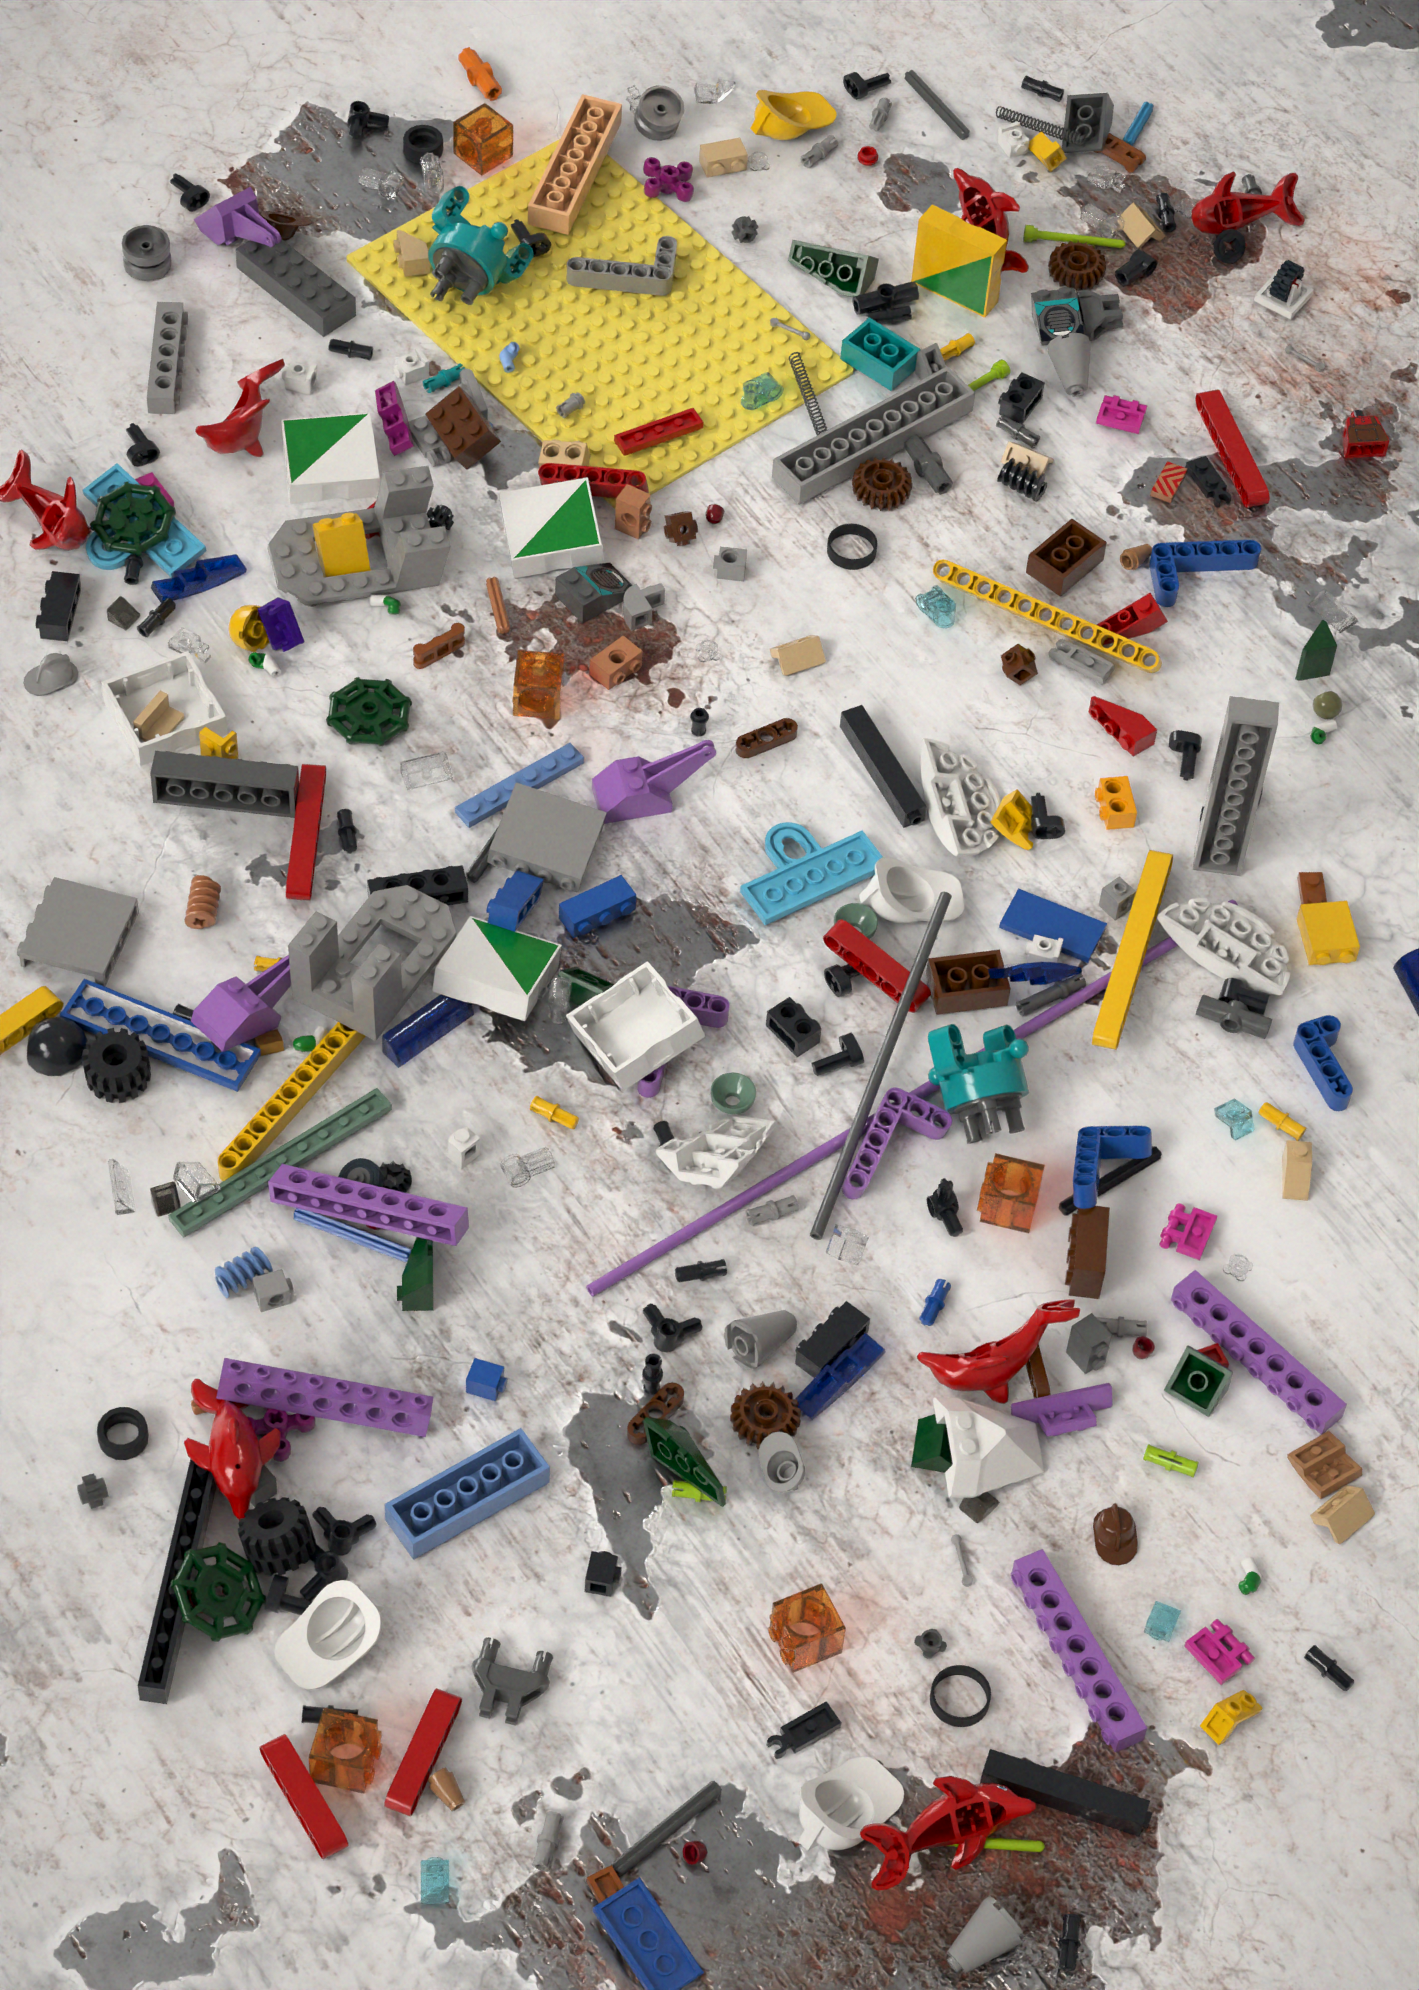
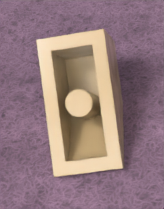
M1286 1141L1282 1155V1199L1308 1201L1312 1169V1142Z

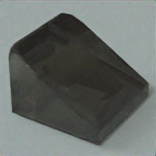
M122 596L107 609L108 621L124 630H127L140 617V613Z
M175 1181L150 1189L151 1203L158 1217L170 1214L181 1208Z
M985 1492L974 1498H963L959 1509L973 1521L979 1523L1000 1502L990 1493Z

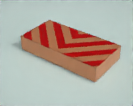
M1167 461L1151 490L1150 496L1171 503L1188 469Z

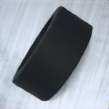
M416 125L409 128L403 137L404 155L410 161L419 164H429L437 161L443 153L442 133L437 128L429 125ZM423 140L434 143L429 148H418L412 144Z
M130 1407L111 1409L98 1422V1443L101 1450L108 1457L115 1460H128L142 1453L148 1444V1425L145 1417L135 1409ZM119 1423L133 1424L139 1431L137 1438L127 1444L110 1442L107 1432L112 1426Z

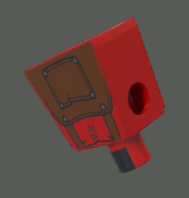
M1355 410L1351 413V417L1346 419L1343 430L1344 458L1386 456L1389 438L1378 417L1364 416L1362 410Z

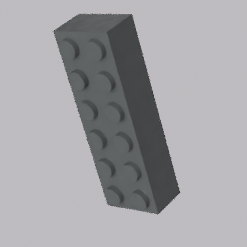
M281 239V242L275 243L273 247L249 240L236 248L237 268L323 337L356 316V297Z
M155 751L150 772L153 803L295 818L299 789L298 766L174 753L170 751Z

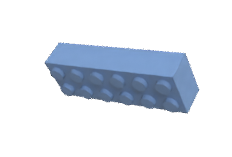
M522 1428L385 1503V1520L414 1560L550 1482V1467Z

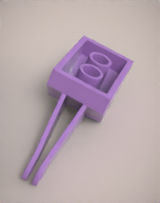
M251 187L216 204L194 219L199 230L217 245L224 242L226 245H229L238 240L237 237L265 244L269 247H273L275 243L281 242L279 232L259 215L257 198Z
M701 741L692 747L654 762L637 756L615 760L592 778V791L598 810L607 812L604 824L671 813L672 800L669 793L716 755L713 741Z
M289 955L248 983L235 976L217 984L194 1009L191 1022L222 1052L277 1028L281 1015L273 1007L291 986Z

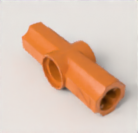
M470 47L463 49L458 55V60L467 71L470 84L472 86L477 85L486 99L490 101L496 100L502 94V88L494 78L490 64L483 62L476 51Z

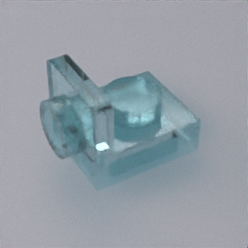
M1235 1098L1214 1108L1215 1117L1230 1127L1232 1139L1237 1140L1254 1131L1252 1110Z
M1155 1601L1151 1614L1147 1619L1144 1633L1149 1634L1156 1640L1169 1642L1181 1610Z
M439 1857L422 1860L421 1904L449 1903V1860H443Z

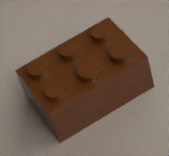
M460 386L425 413L453 457L465 469H469L501 442L472 397Z
M1070 519L1028 555L1026 573L1061 597L1104 560L1107 542L1074 519Z
M1000 949L928 958L926 979L931 991L936 1015L1008 1006L1011 988Z
M1110 1207L1078 1208L1077 1214L1072 1213L1071 1227H1069L1068 1242L1070 1244L1066 1258L1068 1270H1066L1065 1285L1069 1286L1068 1296L1100 1298L1106 1271Z

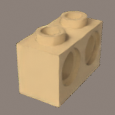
M543 440L538 464L539 467L545 463L588 466L591 454L587 443L581 441Z

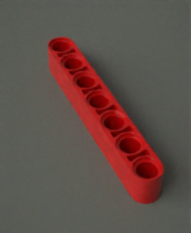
M1219 389L1197 393L1195 401L1198 412L1243 505L1249 508L1268 504L1270 495L1267 485Z
M302 764L286 882V899L311 901L326 783V765Z

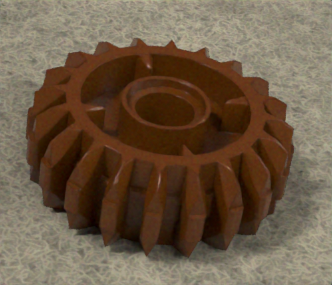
M1078 240L1077 243L1069 241L1068 244L1062 243L1060 247L1056 246L1050 255L1048 267L1050 276L1053 277L1054 282H1059L1060 287L1066 286L1077 291L1078 289L1086 290L1087 287L1093 289L1095 285H1099L1105 276L1106 261L1105 255L1101 254V250H1096L1095 245L1088 246L1087 242L1082 244Z
M876 457L873 461L867 459L865 464L860 463L858 469L854 472L852 478L853 494L856 495L857 501H862L863 506L870 505L871 510L874 507L879 508L880 511L882 508H886L888 511L892 507L898 509L899 505L905 504L906 499H909L913 485L911 473H908L907 467H902L901 462L894 463L893 458L890 461L885 460V457L882 460H878Z
M763 1381L760 1383V1387H756L752 1383L750 1390L743 1388L741 1395H736L734 1403L731 1405L732 1414L730 1415V1421L733 1423L732 1429L734 1432H738L739 1440L746 1438L747 1446L756 1443L757 1450L760 1448L764 1438L771 1433L783 1432L791 1437H795L797 1428L800 1427L801 1410L798 1408V1400L793 1399L792 1392L785 1393L784 1386L776 1389L774 1382L770 1387L765 1386ZM767 1414L770 1417H762L761 1415Z

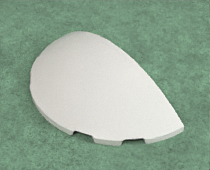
M923 738L921 742L922 787L932 826L942 844L953 855L957 857L977 855L990 848L999 837V831L990 823L1001 803L999 794L990 778L984 779L977 771L978 765L967 755L959 756L949 750L950 746L948 744Z
M1192 898L1186 904L1179 905L1176 902L1158 915L1157 919L1170 937L1191 958L1210 972L1223 979H1239L1247 988L1268 994L1282 995L1290 976V972H1287L1289 960L1284 945H1279L1274 939V931L1250 911L1226 901L1219 905L1210 903L1208 898Z

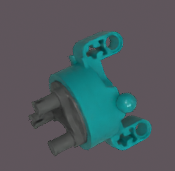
M456 186L446 192L432 212V220L435 223L432 229L439 235L428 251V258L434 269L432 274L439 281L430 295L433 298L437 294L434 299L442 301L449 288L455 287L464 292L461 295V300L467 305H472L477 295L488 294L499 282L507 284L521 277L533 258V250L530 245L522 243L510 249L505 255L503 252L505 244L503 239L508 234V228L504 223H494L491 228L487 225L479 227L471 225L460 214L469 201V193L463 186Z
M955 1024L930 1031L928 1033V1043L934 1067L930 1069L928 1079L933 1085L940 1086L946 1112L959 1115L960 1122H963L967 1144L983 1140L977 1120L980 1115L983 1118L986 1134L993 1133L991 1123H993L995 1133L1001 1131L997 1111L1001 1110L1006 1114L1010 1134L1024 1131L1025 1127L1020 1113V1108H1022L1020 1099L1028 1095L1029 1090L1021 1058L1025 1057L1029 1051L1027 1042L1022 1039H1016L1013 1028L1010 1025H1004L984 1032L983 1043L985 1051L966 1054L960 1030Z

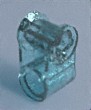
M769 372L763 373L743 384L744 395L741 398V405L748 410L757 409L762 405L777 400L782 395L784 388Z
M938 585L931 587L929 592L925 594L920 593L916 596L918 608L938 627L949 628L954 624L956 603Z

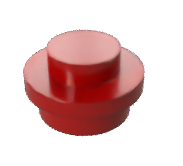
M865 146L858 152L857 159L863 165H873L878 161V153L874 147Z

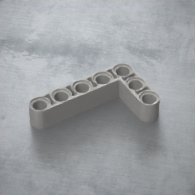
M663 236L658 240L654 265L582 257L570 258L567 261L566 280L568 284L576 287L660 296L667 295L672 290L677 241L671 236Z

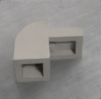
M636 583L626 590L623 599V618L631 631L652 624V608L664 605L665 588L662 583L648 586L641 590Z

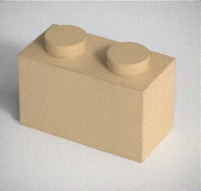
M740 137L700 145L699 162L706 177L747 170L748 154Z

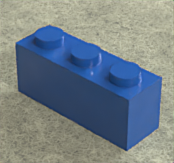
M518 870L511 878L508 877L504 887L498 889L496 897L490 899L487 905L486 912L489 913L488 923L515 932L540 900L544 879Z
M619 875L559 903V919L573 938L585 935L592 929L601 925H607L622 915L630 914L636 909L637 895L624 877Z

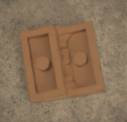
M1330 1431L1287 1454V1458L1296 1472L1320 1499L1362 1476V1467L1346 1454L1345 1445Z

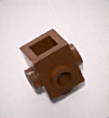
M683 511L664 515L666 521L664 534L666 539H669V542L677 543V546L690 544V540L696 539L698 526L696 520H693L692 512Z
M1017 644L1001 655L1002 670L1007 678L1021 686L1038 674L1034 661L1036 657L1029 648L1026 649Z

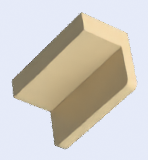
M1132 203L1116 220L1118 225L1138 248H1141L1151 237L1160 242L1166 236L1148 213L1135 203Z
M1008 442L1000 462L1006 464L1011 458H1014V466L1022 462V470L1026 466H1030L1029 474L1037 470V478H1039L1041 474L1045 473L1048 464L1053 463L1054 459L1015 442Z
M809 635L770 648L771 657L778 658L782 674L785 676L826 662L819 636Z
M160 690L133 721L134 729L138 728L139 739L146 742L154 739L156 734L162 736L173 732L184 719V714L170 707L168 694Z
M1345 1485L1310 1516L1314 1524L1328 1527L1335 1543L1341 1544L1371 1519L1375 1512L1363 1488Z

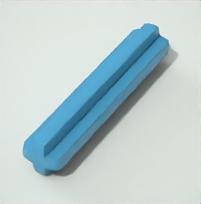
M1143 103L1123 137L1124 142L1133 146L1153 112L1154 105L1152 103Z

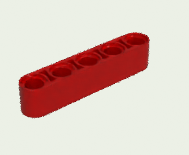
M545 463L538 470L541 485L570 481L571 479L588 478L591 495L595 497L617 498L627 484L649 493L645 474L637 470Z
M842 919L838 920L823 936L825 945L898 1003L910 971L850 923ZM921 980L909 1008V1012L915 1013L931 995L929 987Z
M438 1688L434 1690L388 1790L384 1807L410 1817L413 1815L459 1713L462 1697Z
M283 1734L259 1746L263 1760L319 1856L325 1859L348 1847V1841L342 1828L287 1735Z

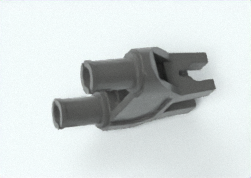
M1078 290L1075 292L1082 318L1084 335L1088 336L1089 341L1096 340L1107 330L1123 327V313L1119 307L1120 300L1118 294L1099 295L1090 290Z
M486 1637L483 1640L479 1658L475 1659L471 1666L474 1677L483 1692L479 1706V1716L490 1719L496 1700L508 1703L505 1723L516 1726L522 1706L535 1700L548 1689L550 1680L547 1675L554 1657L551 1653L546 1652L544 1658V1651H537L531 1672L495 1664L494 1662L501 1643L493 1639L491 1645V1638Z

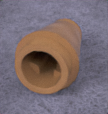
M1149 544L1125 549L1120 555L1121 565L1126 570H1136L1151 556L1152 547Z
M442 1768L428 1779L430 1783L429 1788L451 1811H455L464 1805L465 1800L453 1772H449L447 1768Z

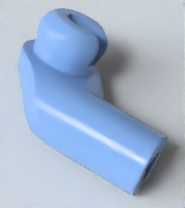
M516 342L509 343L499 354L504 371L507 373L515 369L513 360L520 350Z

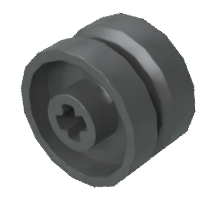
M656 85L648 88L642 94L634 113V123L638 131L644 137L651 140L662 141L669 139L676 133L682 119L684 102L674 89L667 86Z
M151 225L137 226L126 232L122 239L125 271L131 277L144 281L156 280L166 275L171 267L168 234L161 228Z

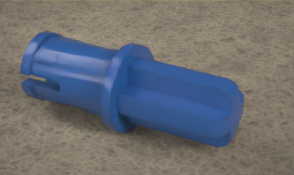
M937 1279L931 1294L925 1298L926 1304L919 1317L921 1324L924 1326H932L939 1311L945 1306L944 1300L951 1289V1284L947 1282L944 1288L943 1286L946 1282L944 1279Z

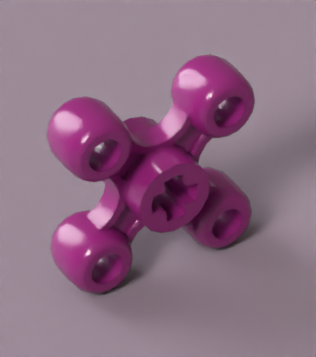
M649 157L645 160L643 166L644 174L648 177H656L648 178L645 182L644 194L647 197L655 198L660 192L665 194L675 192L677 199L682 202H688L692 199L694 193L693 185L689 182H681L691 179L693 167L689 162L682 161L676 168L671 165L661 167L660 161L654 157Z
M263 1407L266 1413L262 1419L255 1420L251 1417H248L253 1426L256 1436L260 1434L267 1435L275 1428L280 1431V1446L273 1459L278 1462L286 1461L291 1455V1445L286 1439L288 1432L291 1430H298L302 1433L310 1432L315 1426V1417L298 1413L287 1415L285 1411Z

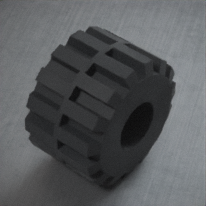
M114 1028L107 1029V1034L103 1035L101 1031L95 1034V1041L89 1039L86 1043L87 1050H83L82 1063L87 1086L90 1091L94 1090V1095L97 1098L101 1099L105 1096L106 1102L113 1103L114 1099H119V1103L126 1102V1097L130 1096L132 1099L138 1097V1090L144 1092L147 1088L146 1081H150L151 1078L150 1061L146 1044L143 1040H139V1035L135 1032L128 1035V1029L121 1028L120 1032H115Z
M282 1497L280 1500L271 1498L268 1499V1502H259L255 1504L254 1509H248L244 1513L245 1518H241L238 1523V1535L247 1560L254 1565L255 1571L259 1574L264 1572L266 1576H272L274 1573L284 1575L286 1571H295L299 1569L300 1564H306L310 1560L309 1555H313L315 1552L314 1545L316 1544V1539L306 1510L295 1499L290 1501L289 1498Z

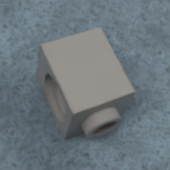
M720 546L719 556L714 555L713 569H717V579L744 582L747 549Z
M1119 876L1102 888L1099 907L1114 920H1117L1131 910L1136 891Z
M282 1269L252 1278L253 1292L260 1312L291 1304L290 1293H294L293 1285L290 1278H285Z

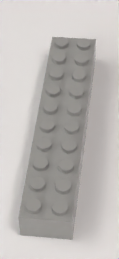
M947 366L774 458L772 478L800 505L853 476L860 463L865 464L867 459L873 461L875 457L878 460H882L883 457L887 458L902 450L910 436L917 434L919 437L924 438L972 412L975 392Z
M1229 697L1195 844L1193 870L1241 876L1278 727L1279 702Z

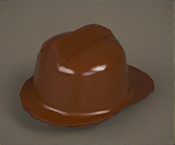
M272 211L261 212V216L279 232L281 239L284 241L294 237L299 226L312 224V220L306 217L284 215Z
M1117 1503L1097 1513L1093 1522V1530L1098 1555L1103 1561L1111 1565L1127 1564L1136 1555L1138 1546L1136 1525L1132 1515L1126 1509L1118 1507Z

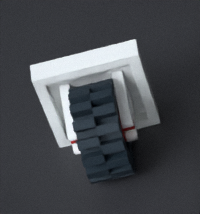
M1286 260L1281 265V268L1255 294L1254 301L1291 320L1311 298L1314 289L1302 283L1301 279L1305 272L1304 267Z

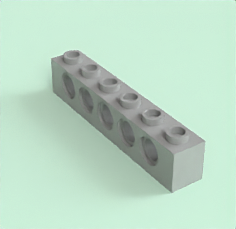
M157 302L147 389L148 413L175 414L176 405H180V392H177V389L182 387V376L179 373H183V359L180 358L185 356V343H182V341H186L187 330L184 325H188V312H184L183 302Z

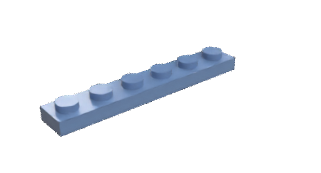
M568 743L455 807V813L470 828L506 808L516 783L539 789L584 764V757L571 743Z

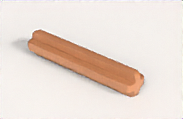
M489 577L486 580V586L497 630L500 634L508 633L510 631V624L499 580L497 577Z

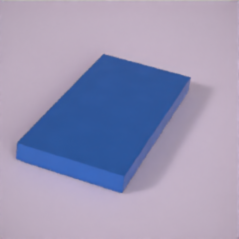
M1019 888L999 925V928L1033 941L1034 935L1054 940L1062 938L1061 953L1089 963L1107 927L1105 922Z
M640 1877L593 1907L592 1911L645 1990H681L703 1975L704 1971Z

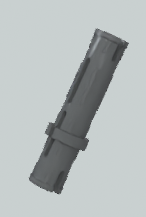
M1077 973L1075 976L1064 981L1058 980L1053 986L1021 1001H1017V1011L1022 1009L1019 1014L1025 1016L1027 1013L1055 1000L1065 999L1070 993L1086 987L1085 978L1080 980L1083 975Z

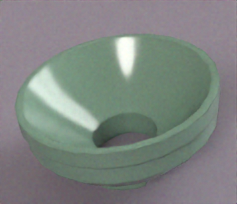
M859 903L846 904L835 913L834 924L838 920H845L852 926L860 928L861 933L868 939L872 938L877 930V916L866 905Z
M725 1073L717 1077L712 1083L711 1100L714 1106L724 1113L740 1114L752 1107L756 1097V1087L751 1079L743 1074ZM735 1096L740 1102L737 1105H729L725 1099Z

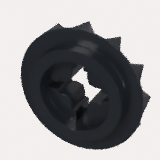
M1234 229L1222 230L1219 235H1216V240L1212 244L1215 256L1219 261L1227 264L1238 261L1243 256L1246 248L1244 236ZM1232 241L1231 246L1234 251L1229 249L1225 251L1226 246L1223 242L1230 243Z
M394 1161L390 1164L382 1163L379 1168L384 1176L383 1188L406 1193L412 1184L410 1170H407L403 1163L401 1165L396 1164ZM387 1174L396 1177V1185L391 1180H387Z

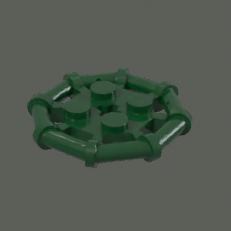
M127 481L124 482V485L97 499L98 505L93 521L90 523V528L92 531H95L104 543L107 551L126 552L141 556L143 552L153 546L168 540L169 529L176 510L160 492V487L156 485L150 487L130 484ZM132 493L147 495L145 499L134 498ZM126 495V498L119 499L116 505L112 503L114 500ZM155 500L162 508L161 510L155 511L152 504ZM105 510L111 512L109 520H103ZM133 516H136L139 519L135 520L133 523H130L129 518ZM163 519L161 527L159 529L156 528L157 521ZM111 529L116 535L110 538L105 530ZM147 534H148V537H149L150 535H153L151 538H149V539L145 540L144 542L140 543V541L143 540V537L146 536ZM121 541L134 542V544L121 543Z
M356 677L354 681L337 692L333 691L329 695L330 706L329 714L326 718L327 725L340 733L348 744L364 743L378 744L379 747L384 746L386 741L402 731H407L409 728L408 718L410 706L412 705L411 698L400 692L389 679L370 680ZM368 689H374V692H368ZM386 693H389L394 699L389 698ZM340 704L346 706L345 711L338 712ZM365 708L369 710L374 709L373 712H365ZM400 708L399 716L393 715V709ZM343 721H348L352 725L350 730L342 723ZM389 723L394 725L382 733L381 729Z
M221 1542L215 1546L198 1550L189 1549L185 1552V1559L175 1579L171 1581V1588L175 1591L183 1616L181 1620L210 1636L211 1640L215 1642L239 1634L248 1635L252 1632L254 1621L262 1604L266 1603V1596L262 1593L254 1565ZM211 1557L216 1558V1564L211 1566L206 1565L203 1560ZM226 1560L240 1568V1570L238 1571L227 1564ZM192 1567L198 1571L194 1581L187 1580ZM244 1575L246 1576L251 1592H248L247 1587L244 1589L242 1583L244 1581ZM221 1586L222 1593L225 1594V1596H218L215 1592V1588ZM186 1590L192 1591L191 1600L196 1605L193 1609L191 1608ZM248 1601L251 1604L245 1615L242 1612V1608L245 1602ZM203 1612L214 1619L213 1625L197 1616V1614ZM234 1617L237 1624L224 1627V1620Z

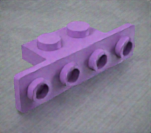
M1110 1383L1012 1403L1011 1415L1039 1423L1046 1437L1058 1436L1062 1433L1076 1430H1085L1097 1426L1096 1416L1093 1411L1112 1407V1386Z

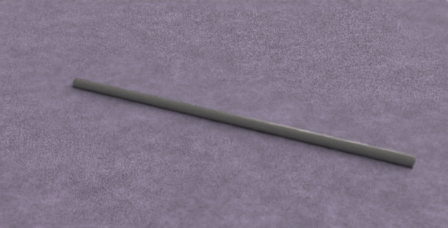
M941 892L810 1232V1236L813 1239L821 1240L952 898L948 892Z

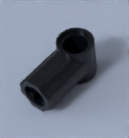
M1138 249L1132 254L1127 263L1115 271V277L1123 287L1130 285L1142 275H1151L1156 269L1158 261L1142 249Z
M1227 978L1223 983L1218 1000L1226 1003L1233 1000L1240 1001L1247 1006L1249 1011L1264 1015L1270 994L1247 988L1239 979Z

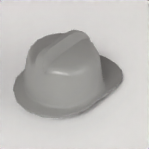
M51 653L41 660L39 666L34 667L26 674L23 684L30 694L36 696L47 695L74 683L78 678V669L70 662L67 654Z
M771 1433L764 1438L758 1452L765 1481L768 1487L776 1492H786L791 1489L795 1491L805 1476V1466L798 1446L787 1433Z

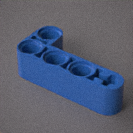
M1326 1015L1301 1023L1297 1028L1293 1046L1329 1108L1334 1111H1343L1349 1105L1353 1088L1329 1048L1337 1041L1341 1023L1338 1018Z

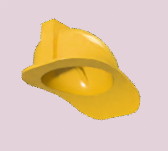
M758 90L756 97L759 103L755 109V120L750 129L756 135L767 136L777 140H790L805 134L809 129H818L831 125L835 121L837 113L828 101L816 92L777 93L768 90Z

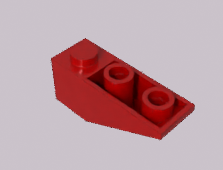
M1150 592L1098 623L1097 626L1130 639L1148 634L1167 623L1168 620ZM1107 638L1103 645L1114 643V639Z
M1091 697L1088 711L1091 717L1097 720L1105 728L1106 732L1112 735L1120 743L1121 747L1127 750L1133 757L1155 744L1157 729L1142 714L1099 697Z

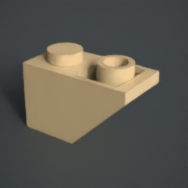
M398 230L397 240H393L394 252L399 253L397 255L398 268L403 269L404 277L430 274V261L426 242L402 230Z

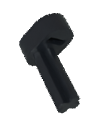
M852 72L843 77V84L847 92L857 100L867 96L869 91L891 84L888 73L864 80L857 72Z
M177 173L173 174L170 183L184 192L180 198V204L184 208L193 212L203 207L209 201L210 193L201 185H193Z
M518 219L514 220V224H511V228L520 244L526 243L530 245L533 250V257L543 255L550 250L551 242L545 233L530 235L524 223Z
M131 423L130 427L126 428V432L135 444L128 449L127 458L136 467L154 462L160 455L159 448L153 441L147 439L138 425Z
M1176 730L1170 733L1169 748L1183 753L1180 777L1188 781V778H1194L1196 755L1201 750L1202 737L1197 733Z
M1041 793L1031 796L1034 817L1031 822L1033 836L1037 839H1056L1062 837L1065 834L1063 818L1047 815L1045 796H1041Z
M836 964L824 970L825 981L837 997L851 993L852 985L850 978L860 975L849 964L842 967Z
M852 1032L839 1037L842 1052L811 1063L815 1075L819 1076L846 1065L854 1067L864 1063L862 1050Z
M275 1574L264 1609L275 1613L284 1610L302 1615L312 1601L285 1594L289 1577Z

